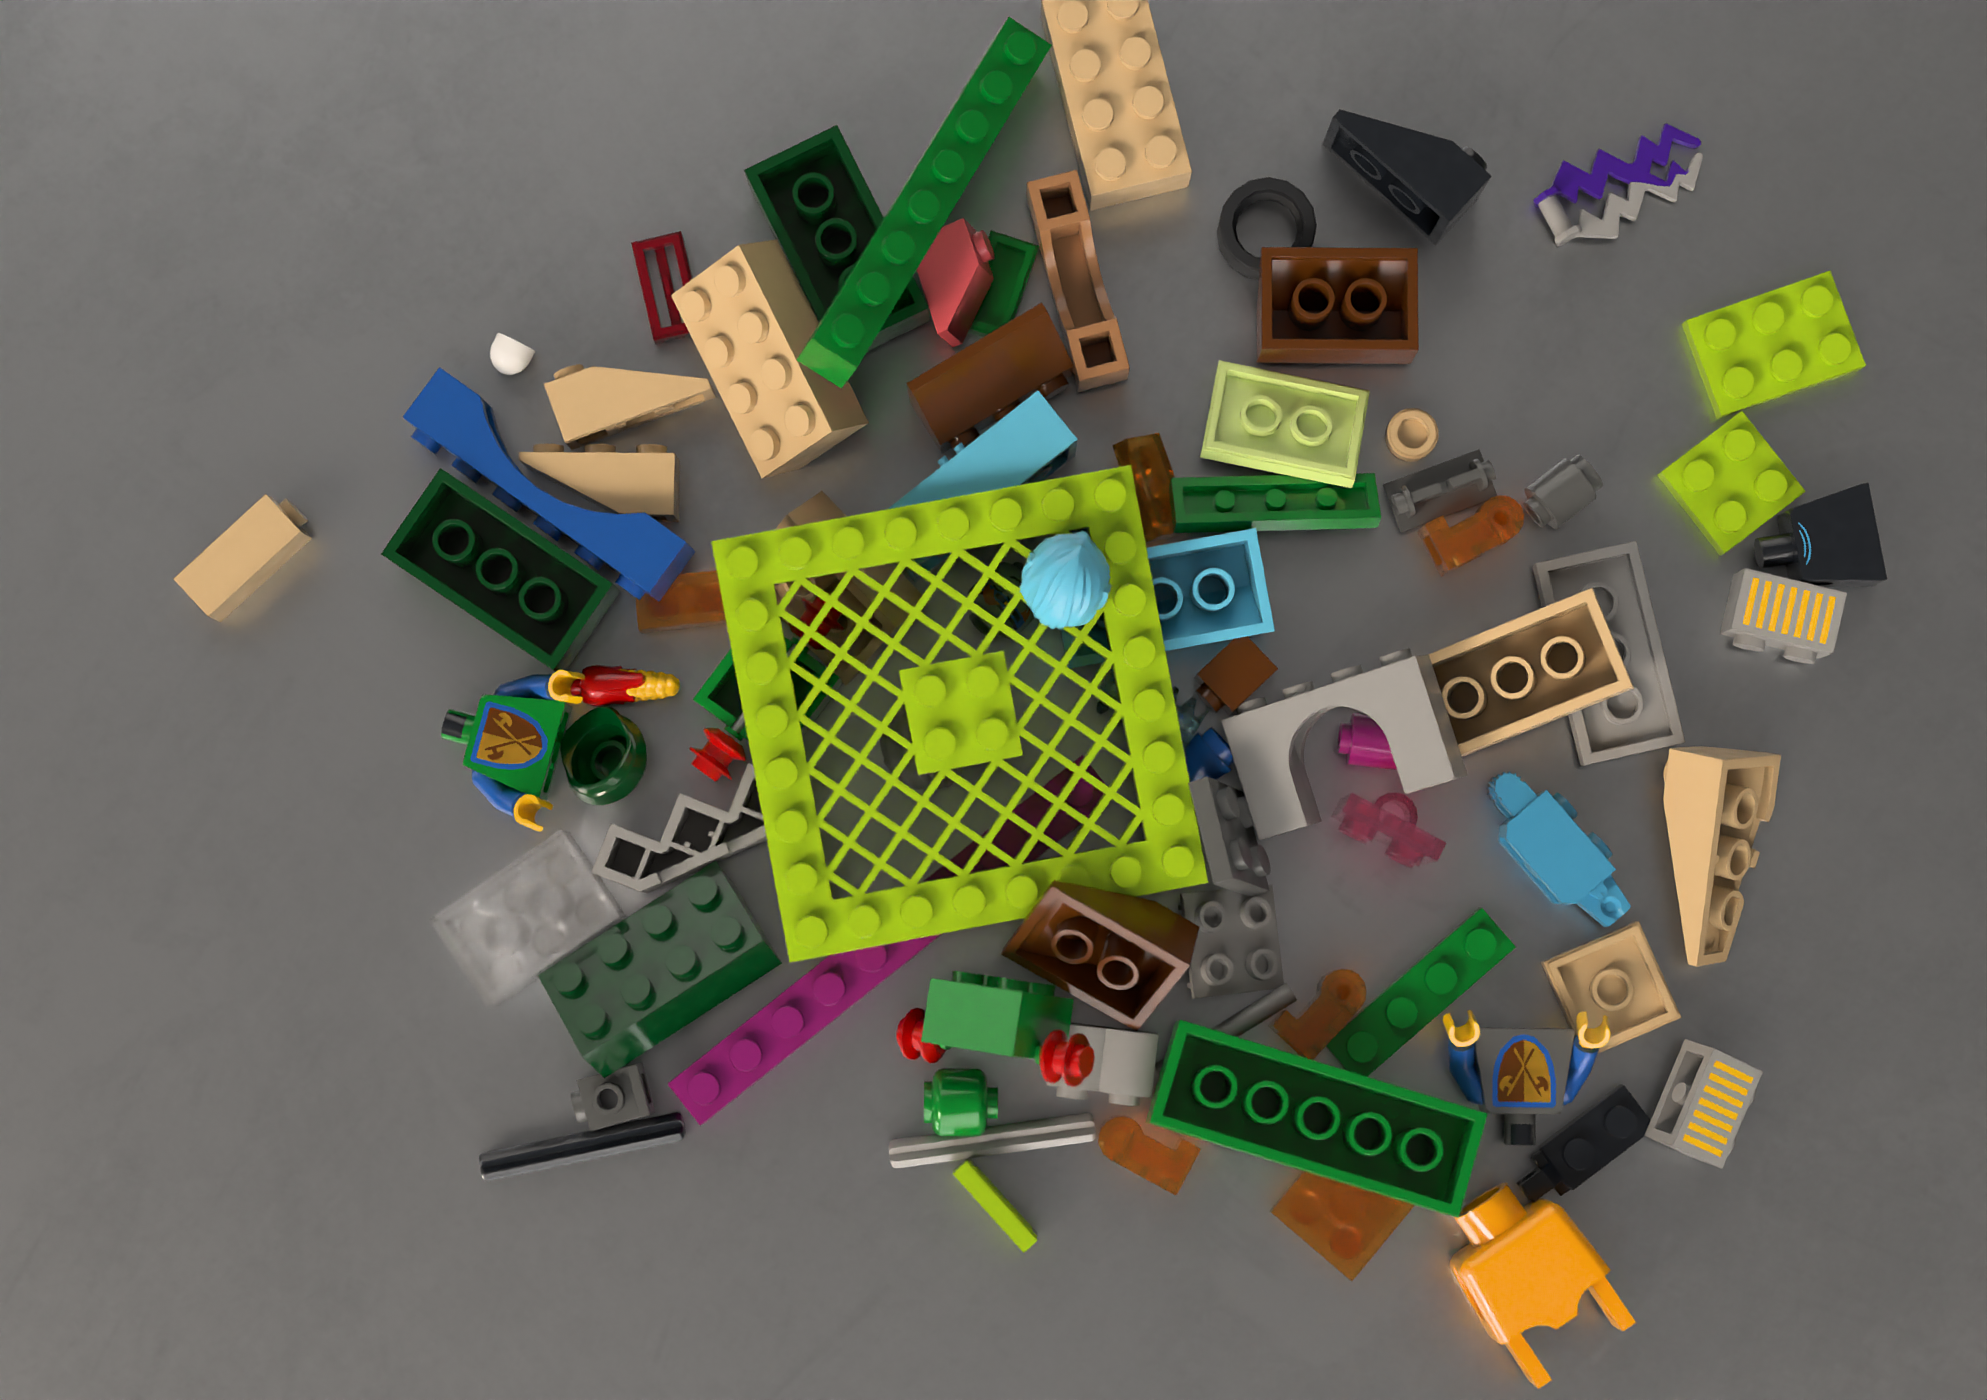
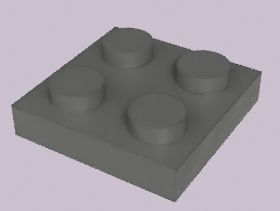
M1210 777L1188 783L1213 884L1250 897L1270 891L1266 875H1269L1271 872L1269 858L1263 846L1258 845L1253 827V819L1244 792Z

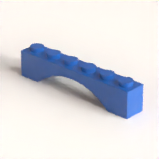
M440 367L403 416L416 429L410 436L435 455L441 447L456 457L451 466L477 484L482 476L497 486L492 495L516 513L522 505L538 515L532 524L557 542L563 534L579 545L573 553L599 571L604 563L620 574L615 583L638 600H641L644 594L647 593L659 602L695 553L686 541L645 512L613 514L589 511L564 503L537 488L524 476L510 457L498 432L493 408L481 396Z

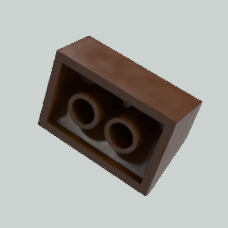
M1261 247L1257 300V363L1411 364L1419 350L1418 248Z
M1041 302L907 383L909 401L942 454L951 448L954 451V448L960 443L967 447L980 436L979 431L994 422L1000 421L1036 391H1039L1048 400L1065 390L1070 385L1067 378L1072 376L1074 365L1048 311Z

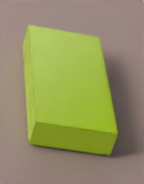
M971 1158L969 1160L965 1159L953 1170V1175L1023 1253L1038 1241V1234Z

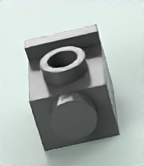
M642 1062L622 1067L606 1078L597 1074L577 1080L579 1091L571 1093L575 1117L578 1123L587 1121L590 1131L656 1113ZM604 1089H611L618 1096V1103L613 1109H607L600 1103V1094Z

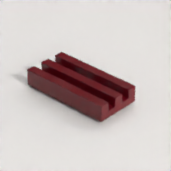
M679 231L631 242L655 344L663 343L666 339L675 338L676 340L685 338V335L690 333L685 323H682L680 313L671 297L675 290L665 247L674 245L684 286L693 277L682 232ZM646 251H655L672 326L662 328L645 255Z

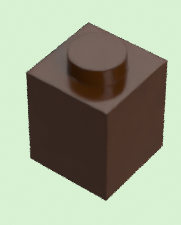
M1249 637L1233 639L1196 674L1194 679L1200 686L1195 692L1213 712L1217 713L1222 708L1230 716L1278 668Z

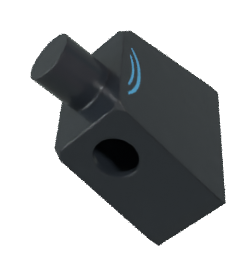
M1869 483L1856 485L1783 512L1777 517L1780 534L1756 538L1754 542L1758 566L1763 569L1786 565L1788 579L1821 587H1869L1887 580Z

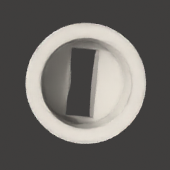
M497 333L490 349V359L494 368L501 374L515 375L526 369L535 351L510 337Z

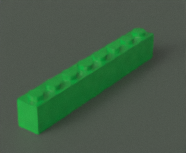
M1011 17L1007 18L798 356L797 361L839 388H842L858 368L1052 45Z

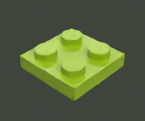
M1740 411L1657 475L1720 556L1806 492L1743 411Z

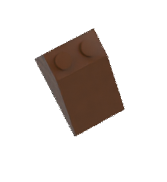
M1054 880L1003 947L1001 955L1129 1028L1138 1031L1189 968L1200 926L1154 900Z

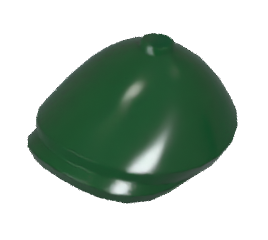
M600 706L590 710L567 729L561 740L560 752L567 781L574 794L586 803L606 805L619 801L628 796L639 785L646 771L647 752L641 731L633 721L620 715L613 707Z

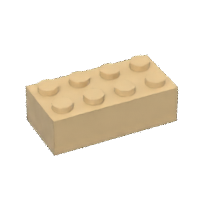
M1041 0V22L1046 41L1052 45L1049 53L1089 210L1105 208L1188 187L1192 170L1148 0Z
M777 239L736 246L671 295L761 478L801 469L869 423L848 381L842 388H839L797 361L798 356L819 322Z
M1592 588L1428 654L1462 757L1634 689Z

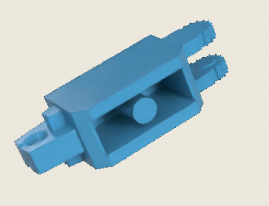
M1510 771L1507 774L1505 772L1502 775L1498 774L1496 778L1492 777V781L1488 782L1489 787L1486 788L1489 790L1487 795L1491 796L1490 800L1493 799L1495 801L1494 805L1507 818L1499 826L1498 841L1553 904H1577L1603 927L1612 925L1631 908V905L1611 876L1616 870L1608 860L1613 855L1611 850L1595 833L1590 832L1586 835L1575 823L1574 819L1578 814L1565 797L1558 792L1552 796L1547 790L1535 794L1525 781L1522 782L1520 780L1521 777H1517L1516 773L1511 774Z

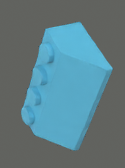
M1256 528L1147 548L1165 651L1275 631ZM1102 613L1088 633V636L1109 650ZM1079 625V626H1075V627L1080 630L1083 625ZM1059 629L1065 653L1075 637L1065 630ZM1082 643L1067 664V667L1071 669L1103 663L1105 658Z

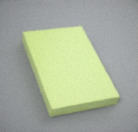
M1219 360L1200 458L1352 488L1356 477L1370 390Z

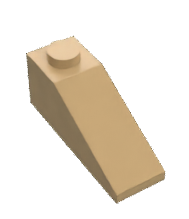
M582 364L572 365L554 373L555 380L544 384L564 442L571 450L716 398L707 378L596 366L584 369Z

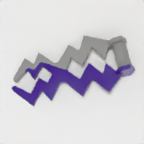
M1665 123L1657 145L1643 135L1639 137L1634 161L1631 164L1601 149L1596 151L1590 174L1563 160L1550 188L1533 199L1535 207L1540 208L1555 236L1554 242L1556 246L1559 247L1575 237L1616 239L1619 236L1620 216L1635 221L1646 191L1673 203L1677 201L1679 186L1693 191L1703 158L1702 153L1698 152L1694 155L1686 171L1673 160L1670 163L1665 180L1651 174L1650 169L1652 162L1664 167L1667 165L1672 142L1697 149L1701 145V140ZM1608 175L1628 184L1627 200L1611 192L1608 194L1602 220L1581 209L1579 211L1578 225L1575 226L1572 225L1557 197L1561 195L1569 201L1576 203L1578 201L1579 189L1600 200L1603 196Z

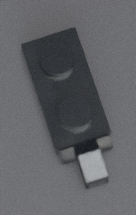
M1620 1084L1538 1146L1539 1151L1531 1157L1538 1167L1516 1184L1527 1199L1535 1202L1553 1188L1559 1196H1562L1569 1190L1576 1189L1643 1138L1651 1120L1625 1085Z

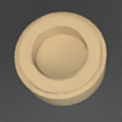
M1418 408L1401 410L1393 416L1386 427V445L1389 451L1400 460L1408 462L1421 460L1429 455L1436 446L1439 434L1438 427L1433 417L1424 410Z

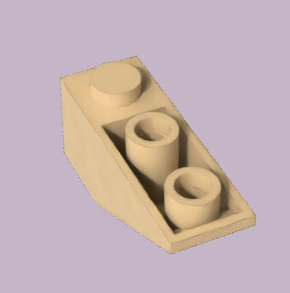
M559 444L533 445V452H519V461L527 469L610 513L629 514L645 512L658 522H679L680 460L675 453H667V446L642 444L636 446V453H616V446L609 444L585 445V452H564V446Z

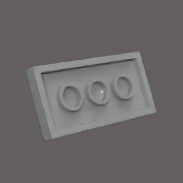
M1637 541L1535 563L1532 567L1542 608L1590 588L1594 590L1634 686L1632 690L1568 715L1580 767L1685 743Z

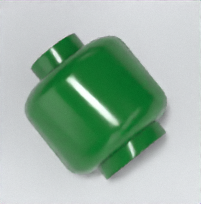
M942 1068L935 1072L932 1081H924V1123H932V1128L937 1135L980 1136L986 1130L987 1119H998V1087H988L987 1077L982 1070Z

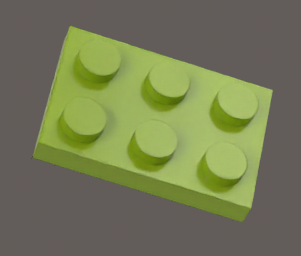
M1831 271L1699 315L1682 323L1716 419L1859 371L1866 366Z

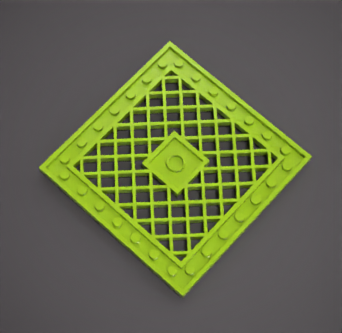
M1131 465L711 541L790 963L1026 918L1054 880L1134 897L1208 883L1195 808L1188 784L1190 781ZM1087 528L1089 537L1104 555L1109 565V583L1112 587L1105 605L1101 609L1096 610L1095 616L1088 624H1084L1080 630L1076 627L1062 628L1075 638L1058 661L1035 645L1048 626L1039 623L1027 640L1004 624L1020 600L1025 604L1027 603L1020 593V586L1018 588L996 573L995 569L1010 548L1028 559L1029 553L1032 551L1019 543L1018 540L1055 534L1054 536L1072 534L1069 531ZM1003 543L988 566L965 551ZM951 553L936 576L913 561L914 559ZM958 557L982 573L967 597L942 581ZM899 562L883 586L859 570ZM905 567L930 583L915 607L890 591ZM847 572L831 596L807 580ZM853 576L878 592L862 617L837 600ZM988 579H991L1013 595L998 618H995L973 602ZM794 582L778 604L774 585ZM801 586L826 602L810 626H807L785 611V608ZM937 588L961 604L946 628H943L921 612ZM884 597L909 614L893 638L868 622ZM832 607L857 624L841 648L816 632ZM967 610H970L992 625L976 650L952 634ZM1102 613L1109 650L1088 636V633ZM780 617L805 633L789 657H787ZM915 619L940 635L924 660L899 643ZM863 628L888 645L872 669L847 653ZM999 631L1023 647L1008 670L1004 651L983 654ZM810 638L835 654V657L820 679L794 663ZM946 641H949L971 656L931 664ZM1082 643L1105 658L1090 682L1066 667ZM894 650L918 665V667L898 670L902 690L878 674ZM1030 652L1054 668L1038 692L1014 676ZM842 659L867 676L851 700H848L825 684ZM1111 666L1113 667L1119 702L1097 688ZM790 669L814 685L798 711ZM1060 674H1063L1084 689L1069 713L1045 698ZM873 681L898 697L881 722L857 706ZM1010 684L1032 698V701L1018 721L1016 720ZM820 691H823L845 706V709L829 732L804 715ZM1091 695L1115 710L1100 734H1097L1076 719ZM903 703L905 705L911 742L888 727ZM1039 705H1042L1063 720L1048 744L1024 729ZM851 712L876 728L860 753L835 737ZM1121 718L1128 754L1107 740ZM800 722L824 738L808 762ZM1070 726L1094 741L1078 765L1055 750ZM883 733L907 749L891 774L866 758ZM1020 736L1042 751L1026 775L1002 760L1023 756ZM830 743L855 759L839 784L814 768ZM1101 747L1125 762L1109 787L1086 772V769ZM913 755L917 775L937 772L922 795L898 780V777ZM1049 757L1073 772L1057 797L1033 781ZM989 762L974 785L950 770ZM861 764L886 780L870 805L845 789ZM997 766L1021 782L1005 807L981 791ZM1131 770L1138 807L1117 793V790ZM810 775L834 790L818 814L816 813ZM945 776L969 791L953 816L929 801ZM1080 778L1104 793L1088 817H1085L1064 802ZM892 786H895L917 801L901 826L876 810ZM1028 788L1052 803L1036 827H1033L1012 812ZM840 795L864 811V814L848 836L824 820ZM976 797L1000 813L984 837H981L960 822ZM1111 799L1134 814L1118 839L1095 824ZM924 807L948 823L932 847H929L907 832ZM1059 809L1083 824L1066 849L1043 834ZM871 817L895 832V835L880 857H877L855 842ZM1007 818L1031 834L1014 859L991 844ZM1141 823L1144 840L1127 843ZM819 827L843 842L827 867ZM955 828L979 844L963 868H960L938 853ZM1090 830L1113 845L1076 852ZM902 838L926 853V856L911 878H908L886 863ZM1038 839L1060 854V856L1023 862ZM850 848L874 864L858 888L834 873ZM986 849L1009 864L1008 866L971 872ZM934 859L956 874L955 876L919 882ZM881 869L904 884L902 886L866 892ZM829 879L852 895L832 899Z

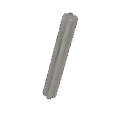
M1089 1113L988 1126L980 1136H939L937 1134L894 1139L889 1143L890 1162L894 1168H904L1091 1142L1096 1136L1094 1118Z

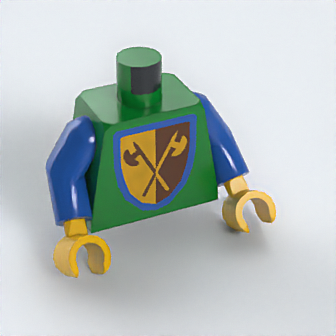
M557 670L553 674H532L500 684L493 695L482 694L476 715L449 709L443 721L441 738L467 745L463 765L472 769L473 785L495 809L514 817L519 824L535 831L541 832L544 828L535 822L537 811L541 807L549 810L553 809V805L547 799L560 755L561 740L567 730L573 708L567 703L580 704L583 697L572 695L570 690L574 680L585 679L584 674Z

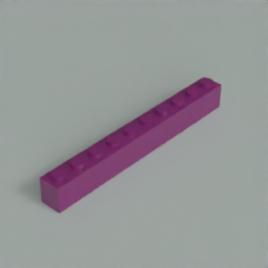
M1081 755L1073 763L1078 765L1084 756ZM1089 765L1086 772L1104 783L1092 766ZM1065 768L1042 787L1057 797L1073 772ZM1080 778L1064 802L1085 817H1088L1104 793ZM1035 792L1013 809L1012 812L1033 827H1036L1052 803ZM1059 809L1043 834L1059 843L1079 827L1081 823ZM1007 818L991 844L1014 859L1031 834ZM987 831L984 832V833H983L982 835H980V836H981V837H984L985 834L987 833ZM1038 839L1023 862L1037 860L1051 848ZM973 841L951 858L950 861L963 868L979 844ZM986 849L971 872L1008 866L1009 864ZM941 866L924 881L955 876L956 874L945 866ZM943 934L829 955L670 1081L668 1086L701 1126Z

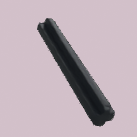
M675 1112L608 1126L594 1131L589 1130L485 1152L479 1156L480 1172L484 1180L491 1181L681 1141L686 1135L684 1120L681 1113Z

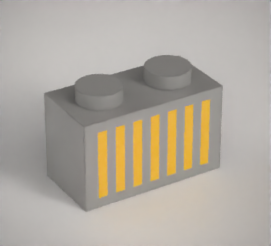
M1744 568L1733 574L1720 634L1733 637V645L1742 649L1762 652L1766 645L1785 650L1783 657L1786 659L1814 664L1816 658H1823L1834 653L1847 593Z
M1685 1039L1644 1136L1694 1159L1722 1169L1727 1156L1732 1152L1736 1144L1737 1132L1748 1106L1751 1105L1756 1096L1757 1084L1763 1071L1715 1048Z

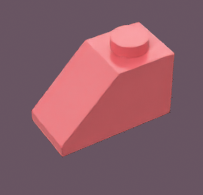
M964 218L941 228L917 268L937 334L953 348L963 344L994 280L988 262L995 258L991 243L983 230L977 232Z

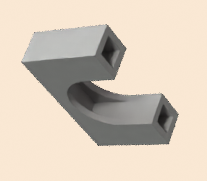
M1410 648L1393 652L1379 658L1382 666L1380 668L1363 673L1361 665L1352 666L1330 674L1333 681L1332 684L1315 689L1313 681L1301 683L1282 690L1285 697L1284 700L1267 705L1265 697L1250 700L1236 708V716L1221 720L1259 840L1275 837L1322 822L1304 765V747L1309 731L1315 722L1326 712L1339 706L1357 709L1370 716L1380 726L1388 740L1405 794L1467 776L1429 655L1412 657Z

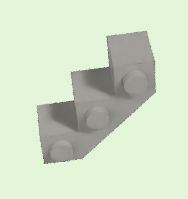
M747 764L729 812L679 793L660 842L611 823L591 873L634 890L649 893L695 873L715 860L720 862L767 841L753 765Z

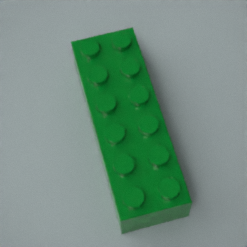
M1177 1020L1174 1023L1145 1123L1447 1216L1459 1218L1488 1114L1197 1024Z

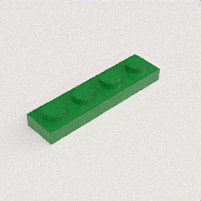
M1356 473L1352 488L1289 475L1171 478L1168 488L1174 533L1236 532L1256 528V531L1378 528L1381 520L1375 473Z
M1482 907L1478 908L1330 1036L1323 1045L1345 1070L1368 1077L1514 950L1516 946Z

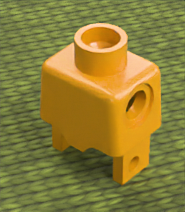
M1506 1182L1487 1190L1461 1208L1459 1218L1454 1217L1470 1243L1451 1257L1450 1268L1489 1337L1499 1344H1505L1528 1380L1538 1389L1552 1379L1521 1333L1526 1329L1536 1325H1547L1554 1329L1560 1328L1578 1315V1302L1581 1295L1587 1289L1612 1326L1625 1331L1636 1323L1605 1277L1611 1271L1610 1267L1559 1204L1539 1198L1535 1202L1531 1201L1523 1207Z

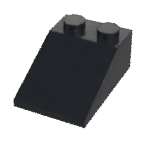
M1341 109L1333 116L1322 143L1434 245L1472 207L1492 177L1486 171L1487 164L1483 158L1469 147L1461 149L1451 140Z

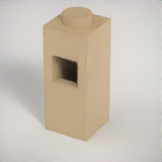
M265 494L173 579L208 617L222 622L312 539L301 527L308 520L287 498L279 503Z

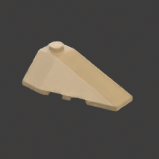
M1705 746L1669 748V756L1663 772L1665 782L1663 803L1689 965L1703 966L1726 962L1744 906V898L1739 891L1740 884L1748 867H1756L1760 854L1759 851L1752 849L1760 821L1770 822L1775 806L1780 754Z

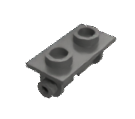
M1480 449L1383 484L1401 533L1497 498V493L1492 483V480L1496 479L1494 468L1490 460L1484 461Z

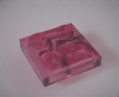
M1397 792L1384 794L1373 800L1372 803L1354 793H1350L1340 798L1331 815L1334 819L1342 822L1338 828L1340 832L1363 844H1366L1367 841L1372 842L1373 839L1388 847L1384 855L1411 869L1413 866L1419 867L1420 864L1425 865L1437 862L1446 845L1445 841L1416 827L1418 819L1416 806L1406 795ZM1389 802L1397 804L1403 810L1405 820L1381 807L1384 803Z

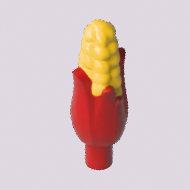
M591 665L582 670L585 679L574 680L570 688L572 695L583 697V703L591 706L624 705L625 702L634 703L640 700H657L658 698L665 699L668 696H675L680 689V681L673 674H665L664 672L656 673L652 670L646 672L642 669L637 671L636 668L622 669V666Z

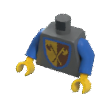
M1472 1010L1467 1011L1469 1016L1467 1023L1463 1026L1455 1027L1451 1014H1445L1443 1016V1023L1449 1036V1072L1467 1101L1478 1105L1481 1112L1504 1114L1505 1145H1536V1114H1561L1562 1107L1573 1102L1592 1071L1599 1047L1604 1046L1610 1039L1608 1017L1606 1015L1603 1016V1022L1599 1027L1594 1029L1587 1028L1588 1018L1585 1011L1579 1012L1576 1016L1578 1035L1575 1038L1574 1029L1479 1027Z

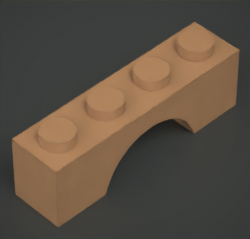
M1073 170L1027 182L1026 198L1066 350L1074 365L1073 376L1077 391L1081 392L1127 380L1130 366L1118 321L1110 306L1100 272L1090 216L1078 171Z

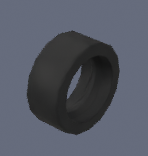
M1271 177L1250 180L1235 189L1223 205L1217 229L1220 251L1230 267L1247 278L1259 280L1260 257L1253 256L1243 248L1238 240L1236 226L1240 214L1254 202L1270 200L1279 202L1288 208L1295 218L1297 228L1295 242L1291 247L1313 246L1317 228L1314 208L1304 192L1286 180Z

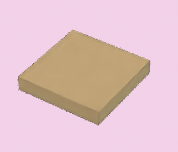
M1639 921L1630 923L1540 962L1569 1028L1574 1029V1038L1578 1035L1576 1016L1579 1012H1587V1028L1592 1029L1601 1025L1604 1015L1608 1017L1610 1039L1604 1046L1599 1047L1598 1053L1682 1018Z

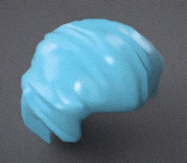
M1085 531L1075 534H1059L1046 538L1033 552L1029 553L1022 571L1020 593L1031 608L1034 617L1039 619L1040 623L1044 626H1048L1051 629L1056 627L1062 629L1064 627L1088 624L1095 616L1096 610L1101 609L1108 599L1112 587L1109 583V565L1104 555Z

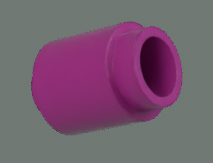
M1352 713L1350 723H1340L1337 753L1346 754L1347 765L1397 770L1388 740L1383 730L1370 716Z

